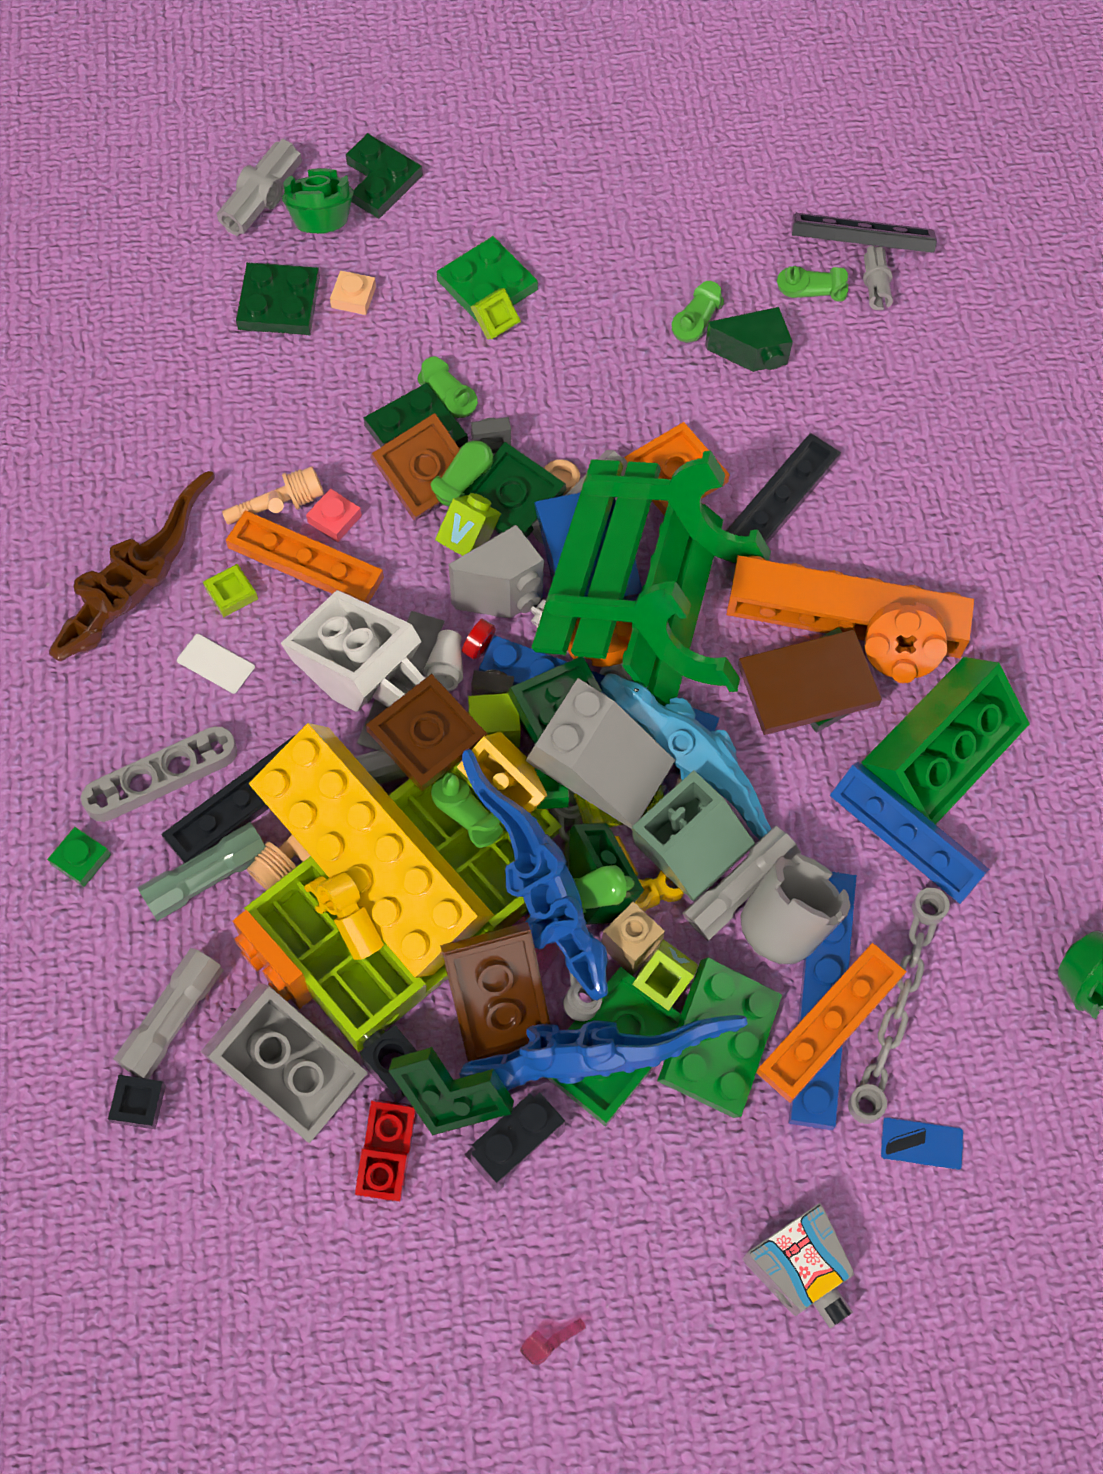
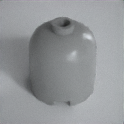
M796 854L792 860L784 859L783 856L776 860L747 900L740 915L742 932L747 942L758 955L778 964H796L811 955L845 919L851 906L849 896L844 889L839 894L836 887L828 880L832 875L829 869L816 860L801 854Z

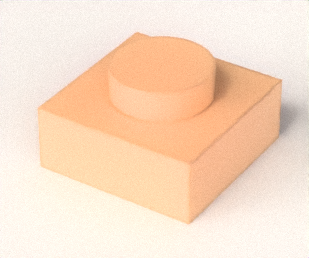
M340 270L330 297L331 308L366 315L376 289L375 278Z

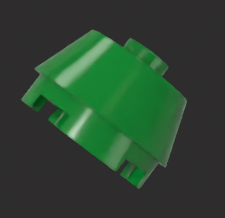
M317 168L309 169L308 177L295 181V177L291 175L283 182L284 194L282 195V201L297 229L306 233L324 234L340 229L347 223L354 192L349 186L347 175L339 178L335 169Z
M1100 930L1093 931L1073 943L1067 950L1058 968V978L1078 1011L1087 1012L1094 1019H1097L1099 1011L1103 1009V931Z

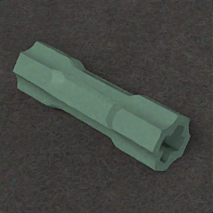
M249 822L223 837L214 847L174 870L159 874L137 888L155 919L159 921L186 905L189 899L235 872L246 870L266 846L254 826Z

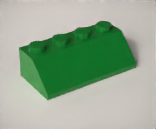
M963 657L861 763L936 825L1030 723L999 662Z

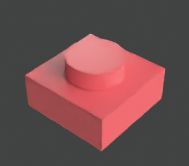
M331 488L306 514L307 522L336 542H339L362 516L359 506Z

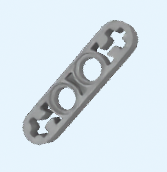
M215 726L205 729L92 781L82 791V806L87 814L96 821L105 822L117 818L231 764L237 755L234 737L229 730L223 727ZM219 741L223 745L224 751L216 754L212 750L211 743ZM197 748L199 749V752L204 760V762L200 764L198 763L197 757L193 751ZM184 756L189 758L191 761L190 766L185 772L175 774L168 770L169 763L175 757ZM147 774L152 777V783L149 788L141 792L130 789V782L136 775ZM121 784L127 798L122 799L116 788L117 785ZM104 793L107 797L108 805L100 808L97 804L96 796Z

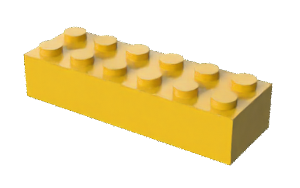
M307 723L249 783L329 878H333L341 872L348 874L352 878L360 893V900L356 902L357 905L365 907L380 938L415 978L434 975L444 965L440 945L473 937L494 916L490 909L329 727Z

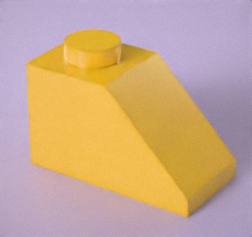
M501 731L484 736L472 749L482 772L489 782L503 795L523 807L530 814L547 797V793L534 767L525 761L527 757ZM461 762L457 768L468 778L463 762Z

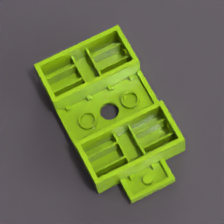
M460 762L446 772H451L464 780L469 785L470 792L489 813H492L479 799L469 779L457 768ZM409 779L389 795L391 799L494 914L474 936L511 927L529 912L524 898L511 895L506 889L505 867L515 861V856L509 834L502 823L499 824L503 828V835L500 839L489 846L479 848L471 841L466 828L437 808L433 803L431 789L434 783L421 792ZM535 809L531 813L537 819L545 834L549 835L551 839L559 834V829L562 826L547 809ZM310 856L244 909H247L303 973L311 997L359 1053L364 1049V1042L372 1034L380 1029L387 1030L448 979L445 964L434 975L415 978L383 940L384 946L380 950L362 960H354L334 922L337 915H332L328 911L323 914L318 913L314 908L319 905L316 896L312 892H306L304 888L307 883L319 876L329 879L326 873Z

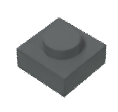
M491 417L471 422L472 441L486 443L491 448L493 454L499 450L504 442L511 445L509 417Z

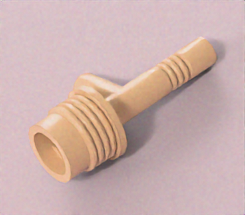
M313 466L304 470L299 469L298 471L291 472V474L283 473L282 477L285 486L223 510L222 513L226 523L230 525L237 522L245 510L253 514L267 509L273 513H279L284 507V502L292 500L295 508L298 510L303 504L305 505L310 501L312 502L315 498L324 495L323 488Z
M291 835L279 848L270 842H266L264 850L255 857V861L246 870L257 883L268 890L296 868L295 864L291 861L294 856L304 862L310 855L296 838Z

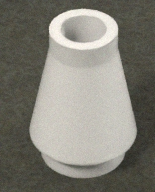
M442 630L438 633L437 641L423 669L425 677L432 673L447 691L456 689L458 683L463 679L460 647L461 636L453 630Z

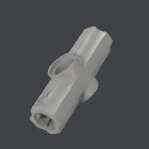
M281 139L280 142H275L255 167L248 165L241 171L237 179L236 191L217 212L218 222L229 233L236 236L244 234L264 208L271 210L277 206L283 194V182L302 163L301 153L295 149L292 143Z

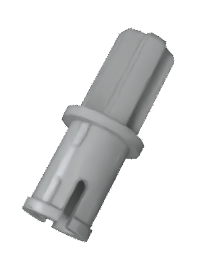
M872 245L867 248V253L864 255L866 272L863 275V281L868 287L870 307L874 310H884V297L887 308L893 303L890 289L892 272L887 267L884 248L881 246L875 248Z

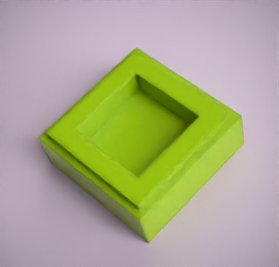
M505 288L498 289L470 306L487 340L497 337L521 322Z
M238 564L203 581L205 590L223 618L258 600L256 591Z

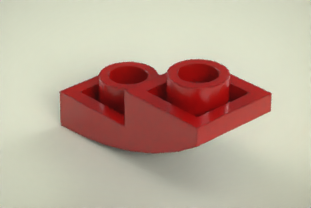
M377 1099L371 1100L365 1144L361 1149L355 1195L401 1201L416 1118V1111L411 1104Z

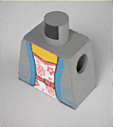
M820 1203L751 1249L742 1258L753 1273L794 1316H797L814 1304L831 1329L853 1313L837 1290V1287L854 1276V1272Z

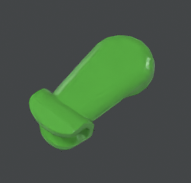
M789 266L778 275L777 285L781 293L790 298L831 295L833 300L842 302L848 295V273L844 268L832 267L830 273L806 271L801 267Z
M705 281L694 290V298L673 318L672 332L679 341L690 343L701 338L715 309L723 307L724 299L721 287L713 281Z
M436 356L427 358L422 363L421 371L418 374V383L420 385L427 383L453 417L465 418L470 416L476 410L478 404L475 391L463 385L448 372L449 366L446 362Z
M470 441L461 447L442 478L437 476L431 482V488L441 504L449 507L453 498L465 496L463 492L480 475L486 473L493 464L491 448L481 441Z
M449 772L433 784L431 789L433 803L437 808L468 830L469 837L476 847H486L500 839L503 835V828L499 825L501 821L493 813H489L470 792L469 785L464 780Z
M616 865L602 866L581 878H573L581 897L583 913H586L585 909L620 904L626 896V891H629L634 886L633 879L629 876H624L622 870Z

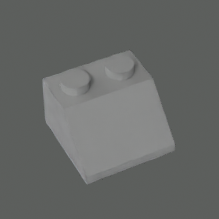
M515 525L449 564L451 604L457 610L504 618H512L520 612L528 613L531 611L532 606L537 607L543 599L544 559L518 526Z

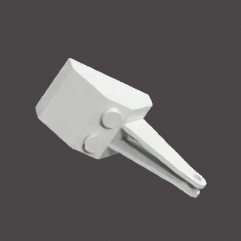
M336 590L281 642L291 660L333 700L355 712H358L372 697L387 707L401 698L405 693L389 682L392 677L398 680L408 691L425 679L409 661L413 658L422 642L412 624L339 590Z

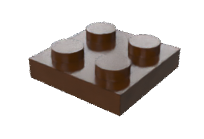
M432 673L366 724V731L421 792L462 760L464 750H472L484 736H487L486 731Z

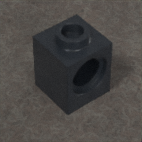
M394 1025L387 1031L380 1029L372 1034L364 1042V1050L360 1052V1056L367 1070L392 1100L398 1103L405 1097V1094L389 1070L381 1066V1061L385 1055L392 1052L406 1055L417 1050L397 1026Z

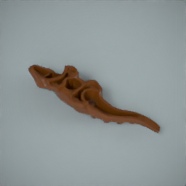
M212 471L202 473L182 491L174 503L164 527L156 535L142 544L133 539H128L113 545L109 551L111 563L99 573L89 571L74 580V592L81 596L84 605L76 616L70 617L64 623L60 633L49 649L51 657L61 662L78 652L87 653L97 647L101 641L102 633L108 624L136 607L154 587L159 586L164 581L170 570L171 563L183 546L193 504L200 493L215 479Z

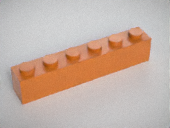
M738 555L726 615L825 634L839 627L842 632L855 630L858 640L865 641L868 623L878 610L891 603L901 602V606H915L916 602L929 606L939 614L946 629L948 650L945 656L960 659L970 641L974 599L962 597L955 592L940 593L924 590L917 585L902 586L886 583L874 577L859 578L844 575L836 570L821 571L805 568L798 563L783 564L767 561L759 556L745 557ZM902 635L897 637L899 640L898 645L901 647L912 646L915 639L913 635L908 638Z

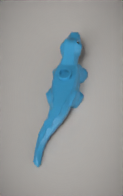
M607 674L601 681V688L606 696L615 701L675 759L673 764L680 769L682 780L694 770L737 809L747 826L759 840L771 830L755 789L738 765L737 750L725 730L710 732L695 720L696 714L693 707L684 698L676 697L670 699V704L663 706L656 701L654 695L645 686L639 683L629 681L616 674Z

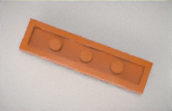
M246 510L226 539L228 549L331 594L339 590L369 604L384 579L382 569Z
M872 942L763 1062L756 1073L791 1103L904 977L907 971Z

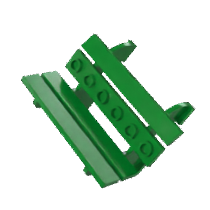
M704 451L702 458L691 460L680 466L674 472L671 479L659 478L661 467L658 463L628 461L625 474L621 476L624 467L621 461L591 459L531 648L538 653L566 655L577 618H581L571 648L572 654L578 657L606 659L616 622H632V633L628 647L623 654L622 666L634 682L645 686L654 695L658 703L666 706L670 704V699L678 696L683 676L705 684L726 686L729 692H737L740 677L726 657H706L691 651L690 647L714 556L732 563H736L738 555L745 557L759 556L769 561L771 550L758 529L751 530L750 535L747 537L726 532L722 529L724 520L707 505L702 504V495L708 490L723 487L725 473L712 451ZM614 497H617L588 596L584 597ZM652 500L668 501L664 521L660 524V535L656 549L651 556V566L646 584L643 585L642 592L636 601L623 600Z

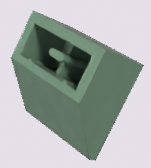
M694 770L632 826L634 845L693 902L755 845V842L725 799Z

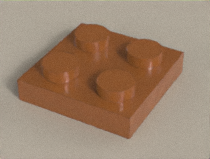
M434 413L371 453L370 458L415 521L441 504L431 488V482L437 476L442 478L460 449Z

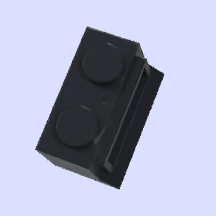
M540 1092L535 1097L529 1093L512 1109L511 1114L503 1116L471 1145L472 1148L464 1155L498 1193L504 1187V1177L522 1161L529 1159L531 1153L553 1133L559 1138L565 1132L566 1121Z

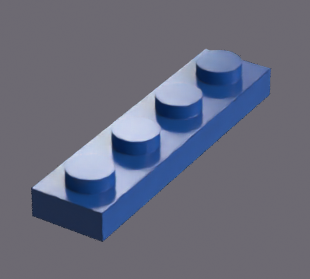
M859 762L851 766L829 795L959 904L967 898L990 870Z

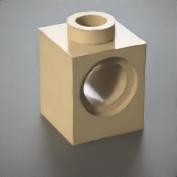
M632 902L603 931L602 944L606 947L607 953L629 974L633 975L650 958L661 943L665 930Z

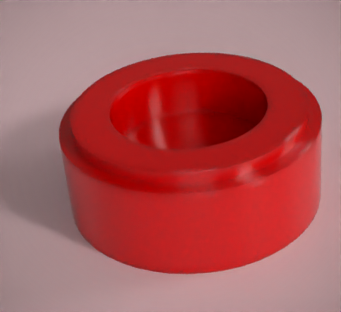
M483 618L480 619L465 640L462 653L473 660L480 658L495 634V626Z

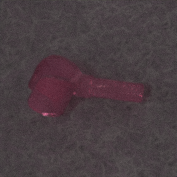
M579 1318L554 1333L548 1340L538 1330H535L522 1344L520 1352L531 1364L541 1365L556 1348L586 1329L583 1320Z

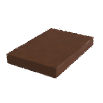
M855 630L742 657L738 661V667L763 735L880 706L882 701Z
M528 922L440 945L468 1062L499 1054H509L529 1043L530 1039L527 1036V1028L538 1024H550L532 933Z

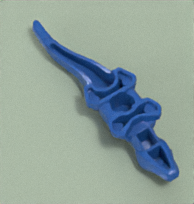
M464 750L462 762L472 788L482 803L501 821L509 834L515 861L505 867L506 889L511 895L524 898L530 914L525 923L528 922L531 929L534 948L543 949L546 944L556 942L565 955L568 970L591 999L599 1000L607 996L606 967L608 957L606 947L602 942L594 938L593 934L586 927L581 897L576 883L566 866L563 852L550 836L545 834L534 816L503 795L489 782L472 750Z
M742 1015L719 1016L698 1020L655 1036L619 1033L617 1023L606 1021L588 1022L581 1029L560 1030L558 1025L538 1024L526 1029L527 1036L530 1039L527 1045L509 1054H499L467 1062L462 1066L459 1076L462 1078L494 1069L506 1089L510 1090L519 1085H524L529 1080L536 1081L540 1077L557 1078L560 1083L571 1084L579 1082L587 1076L602 1075L606 1077L611 1073L620 1071L631 1073L639 1068L656 1067L665 1059L678 1057L681 1055L682 1050L689 1046H696L702 1040L709 1037H719L721 1033L728 1031L736 1032L746 1026L748 1022L747 1018Z

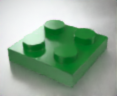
M494 236L436 271L437 281L476 321L477 319L470 306L498 289L505 288L513 306L538 290V280Z

